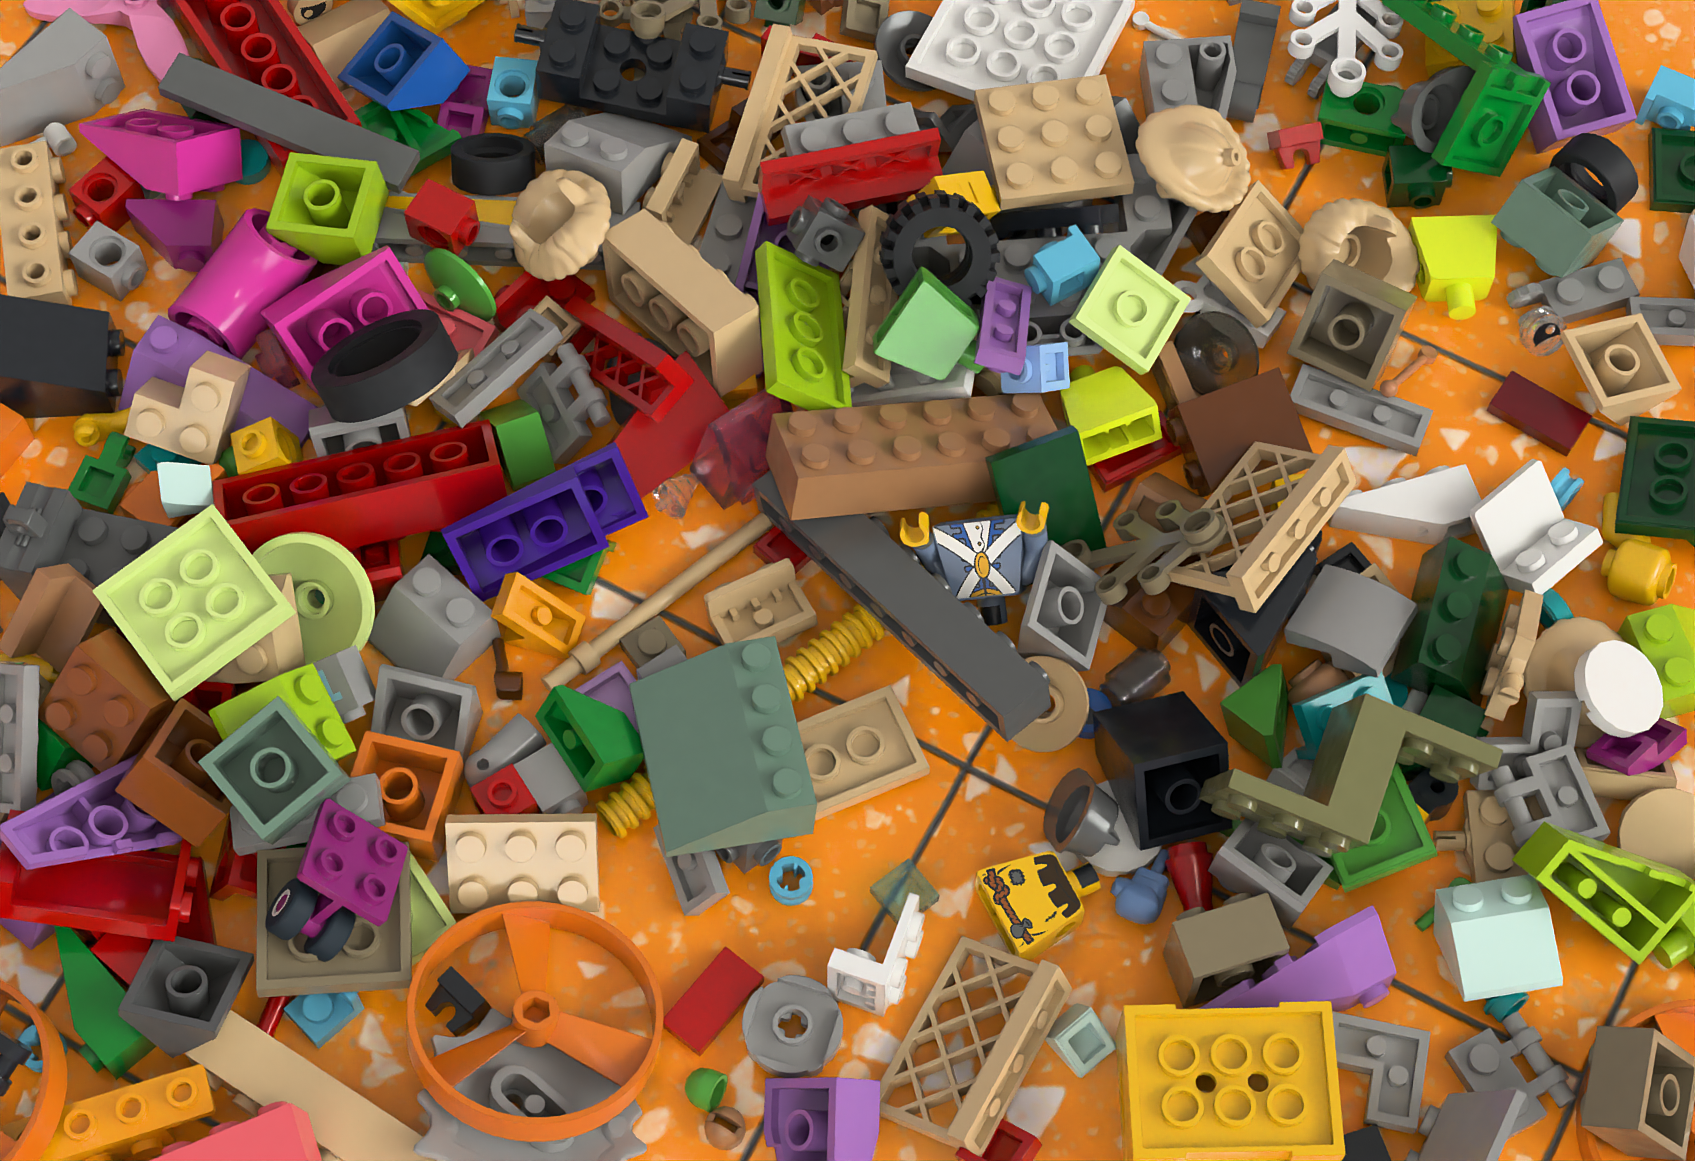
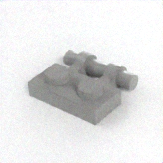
M566 343L558 348L557 354L562 361L559 367H557L556 363L542 362L516 390L521 400H524L539 411L554 464H567L593 437L585 422L589 417L595 427H603L611 421V416L606 409L608 400L602 389L595 387L589 376L591 368L585 356L579 355L572 343ZM572 384L579 395L576 400H574L569 391V387Z
M1571 744L1526 757L1521 765L1527 778L1515 781L1508 765L1499 767L1491 772L1497 787L1494 795L1499 806L1505 807L1515 828L1511 834L1517 847H1523L1544 821L1598 841L1606 839L1611 833ZM1534 795L1545 817L1533 821L1524 801L1525 798Z
M1518 1011L1509 1015L1501 1022L1512 1037L1507 1042L1501 1044L1491 1028H1488L1449 1050L1445 1055V1059L1467 1092L1518 1089L1527 1094L1508 1139L1540 1122L1547 1116L1548 1113L1538 1100L1539 1097L1549 1093L1559 1108L1568 1105L1576 1099V1096L1566 1083V1080L1569 1079L1568 1075L1560 1064L1554 1065L1539 1043L1543 1038L1535 1026L1529 1027ZM1521 1054L1524 1055L1538 1076L1529 1083L1526 1082L1512 1059Z

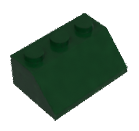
M1449 536L1422 555L1411 600L1417 604L1418 612L1400 640L1391 675L1392 680L1423 692L1428 696L1436 684L1481 706L1483 694H1480L1487 673L1485 666L1492 646L1497 641L1509 587L1491 554Z

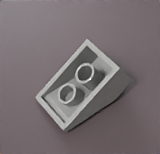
M68 8L0 67V147L43 133L45 128L51 123L56 122L66 125L95 115L106 104L112 103L126 87L107 36L71 8Z
M607 112L571 119L544 143L546 171L557 169L576 170L595 178L607 190V196L611 202V211L624 215L661 177V167L666 155L669 152L674 153L682 138L692 141V136L650 121Z
M1518 1089L1448 1094L1439 1108L1433 1105L1429 1106L1418 1129V1132L1425 1135L1426 1138L1419 1153L1410 1149L1404 1161H1498L1527 1094Z

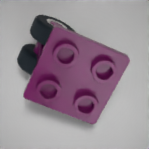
M331 799L324 800L319 805L299 866L297 878L290 880L280 890L269 908L265 920L267 931L282 940H289L301 932L308 936L304 944L305 953L316 955L318 960L323 962L333 959L350 937L355 925L356 914L376 926H381L387 921L408 851L407 846Z

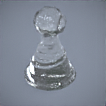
M697 460L695 463H692L689 471L690 474L669 478L665 482H661V485L651 491V495L656 503V509L660 512L663 511L673 519L679 520L683 518L687 505L693 497L696 485L700 483L706 484L713 479L714 470L712 464L708 463L707 460Z

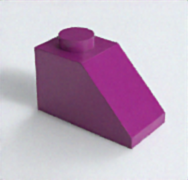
M126 199L125 207L134 230L174 269L199 272L222 243L224 221L216 200Z

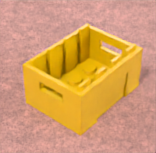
M1331 1001L1279 1002L1278 1007L1176 1009V1004L1123 1006L1115 1035L1123 1161L1343 1160L1345 1144ZM1254 1074L1262 1075L1267 1081V1088L1261 1092L1252 1090L1248 1084V1078ZM1202 1075L1210 1076L1215 1082V1089L1209 1093L1201 1092L1196 1086V1079Z

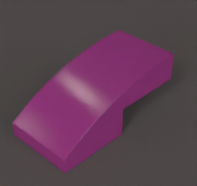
M467 65L471 69L470 72L460 82L458 88L441 104L437 124L449 131L452 129L456 130L462 138L483 134L489 119L487 96L493 69Z
M1659 717V720L1649 730L1634 736L1621 738L1604 733L1586 750L1587 758L1627 776L1637 775L1660 765L1687 744V729Z

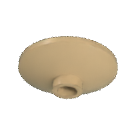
M1052 656L1024 659L1028 663L1030 661L1038 663L1047 673L1050 679L1049 693L1055 699V708L1052 712L1046 710L1015 735L1012 740L1023 748L1035 752H1052L1062 749L1071 744L1080 735L1086 724L1089 714L1087 688L1079 673L1061 659Z

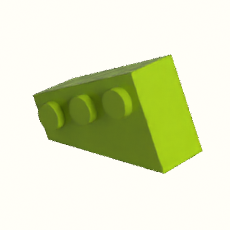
M1545 821L1512 858V861L1639 965L1695 901V881L1680 870Z

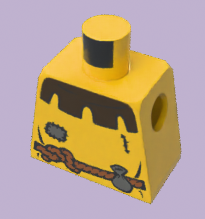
M1045 851L983 868L976 872L975 890L1008 953L1029 961L1036 958L1082 924L1085 909L1080 898L1101 888L1098 875L1089 862L1065 872L1053 851Z

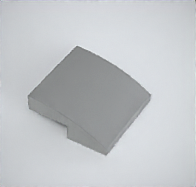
M1325 564L1284 628L1286 642L1330 653L1333 667L1378 678L1417 614L1418 607L1415 602L1384 584L1358 573Z

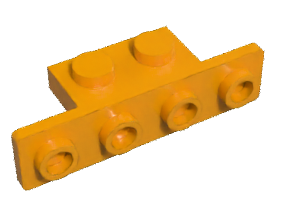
M197 1064L65 1105L54 1135L39 1161H119L128 1157L141 1160L159 1155L164 1146L176 1143L173 1127L215 1113L216 1109L205 1067L202 1064ZM31 1116L1 1126V1131L17 1142Z

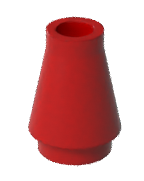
M1188 842L1169 847L1167 849L1169 859L1165 861V864L1183 906V911L1196 907H1203L1205 911L1213 910V874L1208 871L1213 861V853L1208 852L1206 842Z

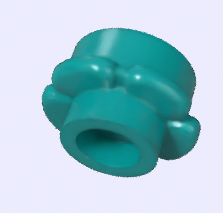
M1526 992L1485 998L1486 1004L1483 1010L1486 1015L1492 1014L1501 1023L1506 1017L1519 1011L1530 996Z

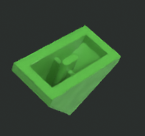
M517 399L480 412L478 415L480 421L490 420L500 465L513 492L556 472L538 410L524 400Z
M1281 664L1270 665L1220 702L1229 736L1272 769L1282 768L1289 711V702L1287 700L1289 691Z

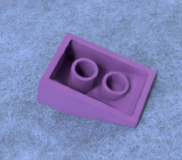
M1568 0L1517 14L1513 17L1518 66L1527 72L1539 74L1551 82L1528 125L1537 154L1564 147L1572 138L1581 133H1595L1603 136L1616 132L1637 119L1598 0Z

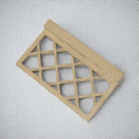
M773 24L722 176L728 198L746 203L748 197H758L760 192L756 183L759 177L760 162L788 157L785 147L776 151L770 142L772 134L781 130L785 125L795 124V121L815 110L818 111L821 118L829 117L822 106L842 95L850 103L849 110L845 114L861 111L878 59L877 51L792 35L789 26ZM800 51L818 54L823 61L802 74L796 66ZM848 60L862 62L861 72L845 82L835 69ZM830 72L838 86L816 97L808 83ZM793 73L795 75V78L790 80ZM802 86L811 101L788 112L783 104L785 95ZM855 89L854 94L852 95L850 91ZM780 111H781V113L783 114V116L780 117V118H778L779 113H780ZM768 150L771 155L765 157Z
M872 205L859 211L858 224L866 234L857 247L854 258L850 259L848 262L849 266L840 279L841 299L844 304L842 308L844 329L846 330L847 328L842 371L849 374L850 389L864 382L877 389L888 384L890 380L891 361L874 354L872 337L897 302L898 294L892 288L883 271L879 251H881V243L879 241L881 231L885 232L887 228L886 220L889 215ZM830 267V271L838 275L840 274V271ZM851 289L850 298H848L846 295ZM793 404L794 406H796V407H798V408L804 410L802 407H799V406Z
M1255 441L1202 506V508L1212 509L1215 514H1219L1224 518L1228 529L1220 545L1232 541L1234 548L1208 558L1206 552H1193L1190 556L1199 553L1201 560L1183 567L1176 566L1168 573L1171 582L1235 597L1240 610L1256 613L1357 484L1345 448L1328 445L1322 454H1316ZM1262 459L1278 463L1269 468L1251 473ZM1309 469L1302 478L1290 482L1289 475ZM1280 478L1284 479V485L1258 494L1256 487ZM1251 489L1253 496L1226 505L1233 495ZM1284 500L1277 510L1265 514L1263 507ZM1258 509L1260 516L1236 525L1232 524V518ZM1259 532L1252 542L1239 546L1237 539ZM1234 564L1226 573L1227 578L1212 574V571Z
M961 936L880 1081V1116L955 1147L957 1150L959 1147H963L982 1157L1072 990L1060 966L1043 959L1037 964ZM970 954L986 960L988 972L963 981L960 971ZM994 963L1001 965V967L996 968ZM1017 973L1031 977L1023 991L1005 998L1000 980ZM993 983L998 1001L972 1011L967 993ZM960 996L965 1014L940 1024L937 1012L942 1003ZM1003 1013L1006 1023L1000 1034L982 1040L976 1023ZM970 1026L975 1044L949 1054L944 1035ZM936 1039L942 1057L916 1067L913 1055L918 1046ZM979 1056L982 1067L977 1076L958 1084L953 1065ZM946 1069L951 1087L925 1097L920 1079ZM910 1082L913 1083L917 1101L899 1108L886 1104L895 1088ZM955 1099L958 1111L948 1129L932 1123L929 1109ZM921 1113L923 1119L915 1115Z

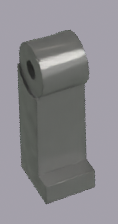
M1242 0L1233 45L1237 72L1226 118L1254 123L1281 6L1253 0Z

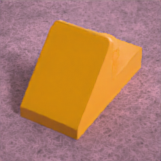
M519 572L505 574L491 613V617L507 626L503 637L505 643L562 659H568V652L576 647L586 616Z

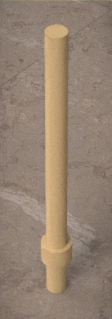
M761 512L589 643L583 641L569 651V658L541 679L546 689L551 692L553 687L565 685L578 674L586 675L600 665V658L617 646L621 638L650 621L771 529L773 526L770 519Z

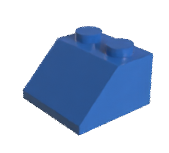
M392 11L337 78L345 85L390 111L444 103L451 93L458 88L460 82L471 69L443 38Z

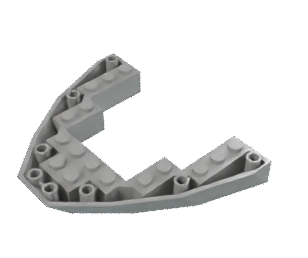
M1231 35L1144 41L1139 75L1146 118L1151 113L1186 104L1214 109L1221 114L1222 118L1226 119L1237 72ZM877 60L861 111L887 106L882 60ZM845 62L835 69L845 82L861 72L863 63ZM817 65L797 66L802 74ZM830 72L808 83L816 97L838 86ZM802 86L795 90V98L799 107L811 101ZM855 89L850 91L852 95L854 94ZM842 95L822 107L827 115L832 117L848 112L850 103ZM815 110L804 116L806 121L821 119V116ZM1127 154L1135 184L1132 194L1114 196L1115 204L1118 203L1119 232L1086 234L1084 236L1100 257L1099 270L1111 249L1121 245L1162 276L1198 210L1191 206H1186L1183 202L1174 198H1160L1156 189L1157 182L1147 173L1145 165L1140 161L1139 154ZM904 200L874 205V207L888 215H895L899 211L898 205ZM864 208L854 209L851 211L858 219L859 211ZM922 234L916 241L912 251L913 263L918 270L922 266L935 277L949 274L962 262L966 244L947 245L946 235L924 238ZM1067 236L999 241L997 249L1000 252V263L995 264L996 277L1029 286L1024 271L1032 266L1033 255L1045 244L1052 241L1060 242L1066 239ZM1089 287L1052 306L1048 304L1041 293L1036 294L1032 291L1027 346L1051 342H1068V356L1099 354L1103 347L1068 322ZM976 295L970 300L973 305L969 307L977 314L979 321L982 298Z

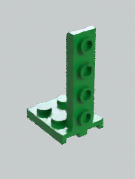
M1381 0L1393 12L1476 71L1446 129L1442 132L1431 157L1444 166L1500 177L1551 82L1541 75L1527 72L1511 61L1513 54L1507 49L1493 43H1485L1483 41L1485 34L1471 25L1456 22L1457 14L1447 7L1435 3L1432 5L1428 0Z

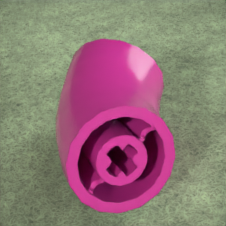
M256 208L248 209L244 212L213 255L168 308L169 320L200 334L240 360L268 328V324L260 312L300 286L318 261L269 234L266 230V225L270 212Z

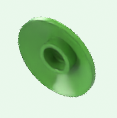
M433 248L425 255V270L435 288L433 295L440 306L450 312L459 308L486 322L495 316L496 303L494 297L483 279L469 264L452 252L441 248Z

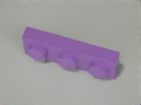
M995 277L994 282L989 280L985 287L988 291L981 300L980 328L977 334L974 363L985 366L990 371L996 373L1008 372L1020 376L1026 357L1032 287Z

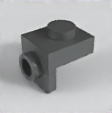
M975 104L952 105L940 118L935 112H914L920 131L938 127L941 137L939 152H953L965 130L978 119Z

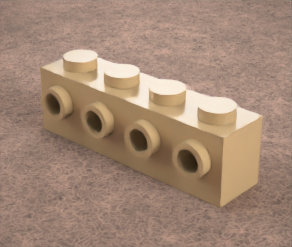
M46 141L0 148V228L7 295L72 306L71 296L78 295V285L73 269H68L67 258H70L68 253L73 248V243L69 231H64L63 221L70 220V213L64 193L60 194L59 184L66 182L65 171L60 156H52Z

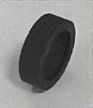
M426 309L410 310L375 321L338 342L316 363L311 373V380L334 420L343 423L362 422L396 411L432 390L454 368L458 359V353L437 313Z

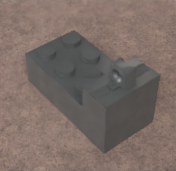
M26 482L16 506L10 504L3 518L6 528L0 538V578L21 601L37 568L69 563L98 587L178 528L83 509L69 490ZM103 608L96 623L119 628L107 610Z

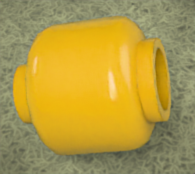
M1626 539L1617 550L1609 549L1601 568V575L1608 577L1607 585L1611 595L1643 606L1653 605L1659 598L1666 599L1672 589L1677 572V564L1671 562L1670 553L1667 549L1637 539Z

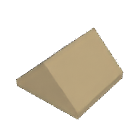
M1641 313L1564 330L1560 334L1597 408L1603 415L1619 426L1628 423L1630 416L1638 417L1678 394L1682 389Z

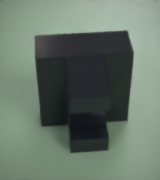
M452 966L437 979L439 985L425 1004L435 1017L445 1007H455V1016L446 1024V1027L456 1037L474 1024H480L488 1011L493 1009L487 1000Z

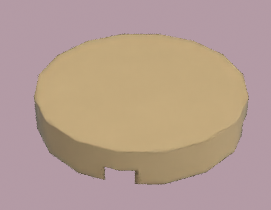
M1674 787L1651 788L1635 796L1621 813L1618 822L1617 848L1676 868L1691 879H1695V795Z

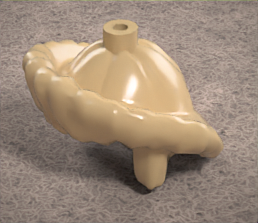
M1185 104L1151 113L1146 118V121L1138 127V138L1135 142L1136 149L1139 153L1140 161L1146 167L1147 173L1157 182L1156 189L1160 198H1174L1200 212L1208 211L1210 213L1229 211L1234 205L1242 202L1251 181L1249 173L1250 162L1247 159L1246 148L1241 144L1238 133L1233 130L1231 124L1226 119L1222 118L1218 111L1200 105Z
M565 169L545 171L538 178L528 183L526 189L519 194L512 214L513 220L509 226L516 259L524 267L525 271L545 281L561 280L567 275L576 274L581 267L590 264L599 253L598 247L603 244L605 233L610 227L611 202L607 196L608 193L605 186L581 171H568Z
M1339 198L1333 203L1327 202L1321 209L1312 213L1299 238L1300 250L1298 257L1301 260V271L1307 277V282L1313 290L1321 272L1333 259L1404 291L1409 292L1415 287L1420 263L1417 249L1412 243L1411 234L1402 222L1394 216L1391 210L1386 207H1380L1372 201H1363L1358 198L1350 200Z
M1581 616L1557 620L1551 627L1542 632L1541 637L1536 639L1523 672L1525 679L1523 693L1527 702L1529 691H1575L1574 671L1579 658L1586 651L1601 642L1611 640L1625 641L1620 634L1610 629L1600 620H1591ZM1584 700L1581 706L1575 746L1585 749L1594 744L1605 732L1594 725L1586 715L1590 710L1587 708Z

